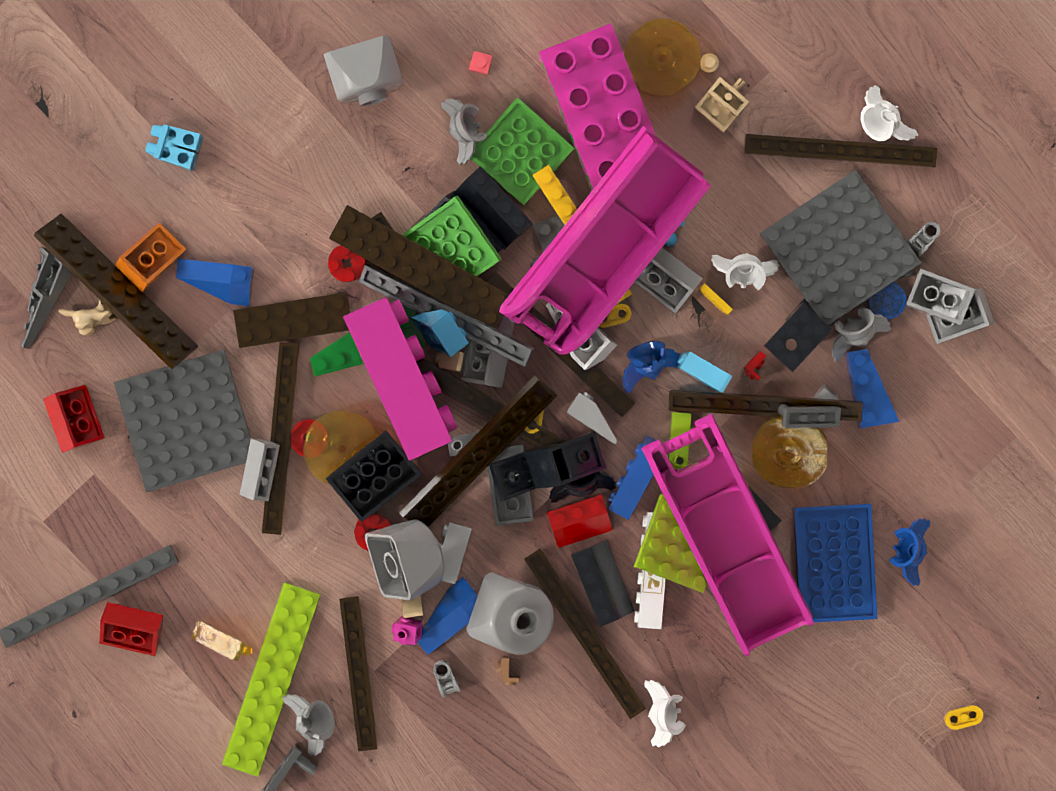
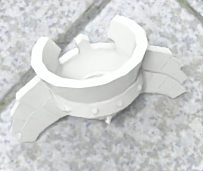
M876 85L870 87L865 97L867 106L863 108L860 119L865 132L877 141H886L891 135L901 141L902 139L907 141L915 139V136H918L917 131L900 121L898 106L883 101L879 87Z
M748 253L738 255L732 260L720 257L719 255H712L711 259L713 266L718 271L726 273V283L729 288L735 283L741 284V288H746V285L753 284L757 290H760L765 283L766 276L774 275L779 267L778 260L772 259L768 262H761L757 257Z
M645 680V687L653 700L648 717H650L656 727L651 743L652 746H665L671 742L673 735L680 734L686 726L679 720L676 723L677 714L681 713V709L676 708L675 703L682 701L683 697L680 695L670 696L665 686H662L659 682Z

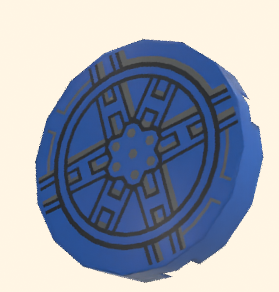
M893 282L869 298L868 306L874 315L881 314L887 319H893L904 311L906 295L904 290Z

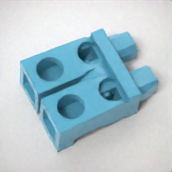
M165 124L163 126L153 125L151 135L159 138L158 143L148 142L145 152L157 160L193 171L198 157L194 152L199 153L204 136ZM179 147H182V148H185V149H189V150L194 151V152H190V151H187V150H184V149H180Z

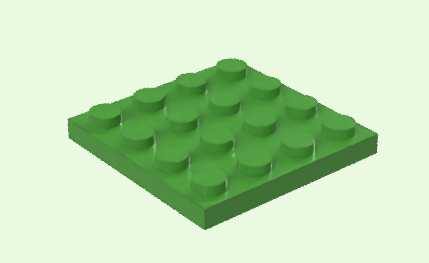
M517 97L485 133L487 137L476 143L475 154L472 155L471 160L479 167L481 166L490 177L524 206L540 189L532 175L547 165L555 172L575 148Z
M458 195L402 234L475 276L480 275L501 260V257Z

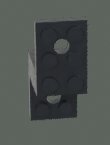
M805 299L785 318L786 322L764 345L791 372L832 330L831 326L835 323L827 325L813 312ZM793 339L796 341L797 346L794 350L787 349V340Z
M595 431L560 444L534 447L489 464L500 501H506L534 489L559 487L606 468ZM581 451H584L586 454L584 461L580 458ZM510 472L515 474L514 482L509 479Z

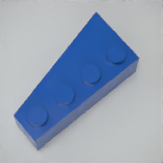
M868 350L845 353L853 401H863L862 422H857L858 428L899 422Z
M646 435L643 443L639 442L634 452L636 453L634 460L630 459L625 468L628 470L626 475H621L616 486L619 487L617 492H612L607 501L610 503L609 510L628 520L653 476L651 467L641 448L656 441Z

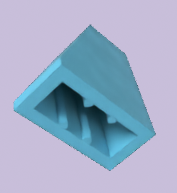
M690 351L682 353L677 360V363H679L677 368L717 392L723 393L732 378L730 374Z

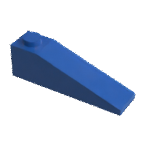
M178 259L177 279L229 304L250 306L254 276L253 267Z

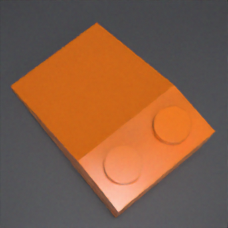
M159 222L121 255L115 266L143 292L186 251V248Z

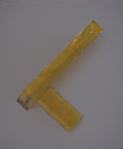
M197 621L191 636L195 641L235 661L239 660L240 655L249 656L252 653L250 645H246L244 642L203 621Z

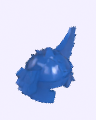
M661 341L644 342L631 348L627 353L631 363L624 370L625 373L622 378L624 380L623 387L626 388L625 392H632L635 384L643 377L655 380L665 367L677 368L679 364L677 360L680 354L675 352V349L665 348L664 342Z
M926 518L913 521L909 529L900 528L894 532L900 540L898 545L893 546L897 556L892 557L889 561L896 567H902L904 578L913 586L915 584L919 586L920 584L918 565L928 554L926 542L923 538L925 531L930 527V520L926 521Z

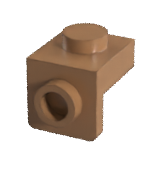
M502 656L501 661H498L497 673H501V681L505 682V685H516V682H520V676H509V657Z

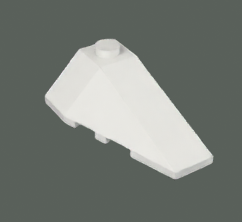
M548 303L546 306L556 324L563 313ZM598 327L590 338L579 348L570 352V355L584 370H587L603 361L617 344Z

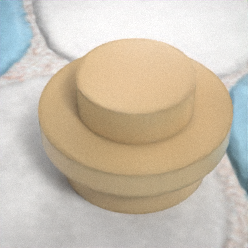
M707 53L700 59V67L704 72H714L719 66V60L714 54Z

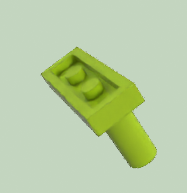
M672 412L670 439L690 430L691 413ZM689 444L669 454V459L675 469H681L688 465Z

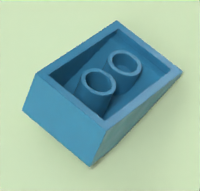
M441 309L411 317L429 346L447 356L452 357L469 343L465 338L467 336L466 332L455 323L457 319L451 312Z

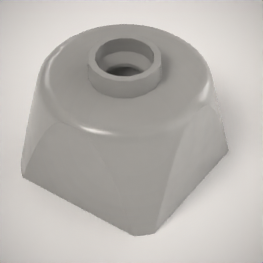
M389 35L323 54L337 99L340 103L359 102L361 107L374 105L387 100V93L396 90L403 84Z
M409 520L366 533L365 541L380 591L384 597L410 601L441 582L444 574L442 549L431 530L423 522Z
M491 572L484 576L466 630L470 637L500 650L516 655L528 654L538 649L549 637L554 622L553 608L548 597L540 587Z

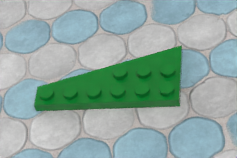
M402 304L409 319L408 322L400 325L405 339L416 335L421 348H426L423 335L411 319L413 315H417V312ZM350 332L310 358L314 377L364 364Z

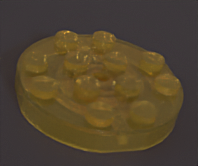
M660 18L644 23L631 34L625 47L624 57L636 86L647 94L664 97L679 93L694 80L700 67L701 51L697 39L685 25L672 19ZM660 55L666 57L664 62L659 61L658 57Z
M343 410L327 412L318 417L307 430L303 447L306 465L317 479L329 484L325 478L374 440L378 434L373 425L360 414ZM340 445L346 447L344 452H339L338 448Z
M782 416L765 422L756 432L752 442V463L758 474L770 484L783 488L799 489L816 482L823 475L828 462V441L820 428H784L782 426Z

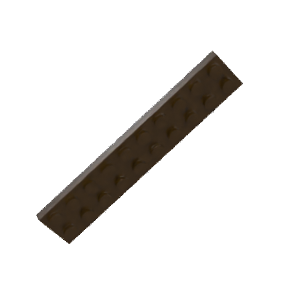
M349 205L345 207L329 237L330 240L459 312L498 329L504 318V315L499 310L509 294Z
M62 213L35 232L34 237L170 369L173 370L198 348V345L141 292Z
M534 375L400 512L402 517L408 521L419 520L429 527L558 395Z

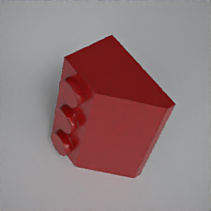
M86 384L43 398L62 453L105 439Z
M601 494L546 512L558 548L613 531Z
M107 602L100 620L99 644L156 656L163 627V615Z

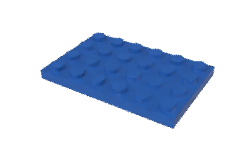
M871 504L794 508L798 588L813 616V622L878 619Z

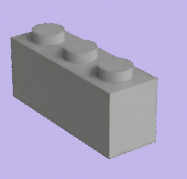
M264 439L250 440L240 495L252 500L269 501L280 445Z
M453 522L445 525L442 536H445L443 544L439 543L444 562L442 581L456 584L472 528Z

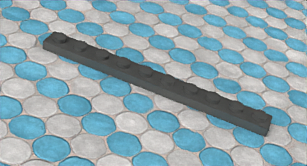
M369 264L364 266L359 283L395 301L400 300L401 304L420 314L441 309L451 312L457 319L455 323L466 332L467 338L524 367L528 365L534 351L533 347L486 323L459 312L433 296Z
M168 545L0 629V637L7 648L179 561L171 545Z

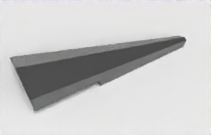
M40 247L39 250L42 253L40 264L36 265V270L39 271L37 279L32 284L27 309L30 312L28 323L24 324V329L27 331L23 342L20 343L23 348L28 349L33 344L72 274L45 247Z

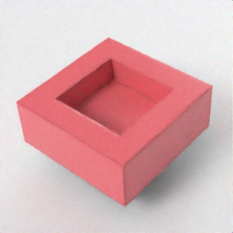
M474 51L469 70L488 75L492 56Z

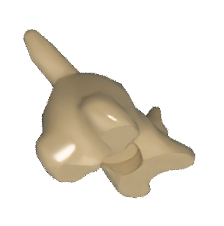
M100 300L99 305L90 310L70 311L59 309V313L73 318L75 327L79 329L80 334L85 336L92 335L95 332L96 325L110 324L116 319L112 315V311Z

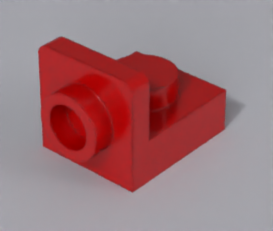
M758 351L743 367L746 370L744 374L752 381L754 379L756 381L761 379L754 369L758 370L765 363L763 359L766 355L762 351Z

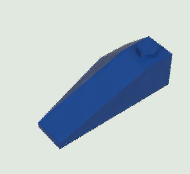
M464 577L447 590L422 630V636L418 644L427 655L469 623L478 594Z

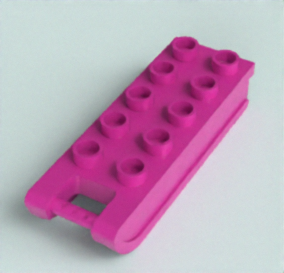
M643 126L504 301L499 312L516 324L522 322L544 338L543 343L558 354H568L579 348L590 338L708 191L711 184L702 177L704 173ZM539 299L546 300L563 313L552 329L529 313V310Z
M711 413L695 421V428L664 443H661L658 439L641 448L685 539L746 657L751 655L750 651L800 626L808 624L810 627L814 625V622L812 620L813 616ZM702 438L709 451L708 455L681 469H675L667 454Z

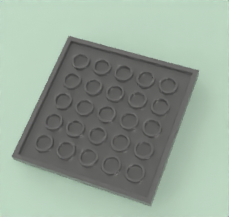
M856 170L760 233L813 312L827 325L832 324L921 264L919 258Z
M225 350L183 361L173 370L167 366L114 382L146 492L246 463L251 436Z

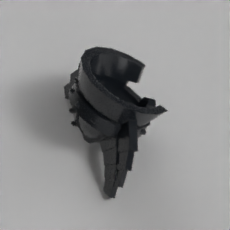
M598 471L562 486L553 487L550 491L549 499H551V503H557L561 498L570 494L576 497H584L585 499L586 496L592 494L597 488L615 489L616 482L609 473Z

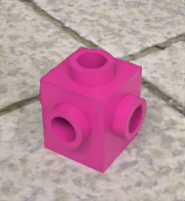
M401 616L392 625L393 641H397L402 645H415L421 639L423 621L413 619V617L404 618Z

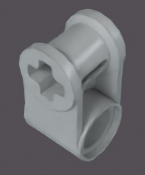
M935 222L926 223L907 241L918 258L939 236V225ZM928 226L934 227L935 234L933 236L927 235L926 228Z
M444 659L436 661L433 673L442 698H446V695L456 691L458 693L461 692L449 662ZM439 665H445L447 672L441 674L436 668Z

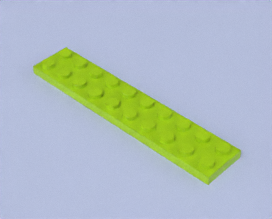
M284 582L222 765L257 777L259 776L284 704L283 696L287 695L321 594Z

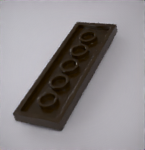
M347 292L233 310L239 348L349 331L343 318L344 315L350 313Z

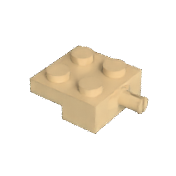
M719 77L694 109L724 133L749 103L738 92L745 82L739 78L733 86H730Z

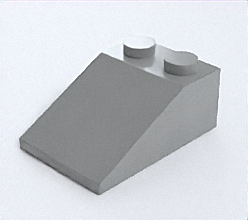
M920 268L906 307L961 325L975 289Z
M983 288L975 289L961 325L926 314L936 344L996 324Z
M586 392L583 394L578 393L566 413L611 443L616 444L617 440L596 403L593 402L594 398Z

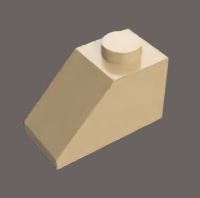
M437 352L435 363L438 364V368L461 372L465 353L457 352L450 357Z
M422 594L410 601L402 600L404 618L424 614Z

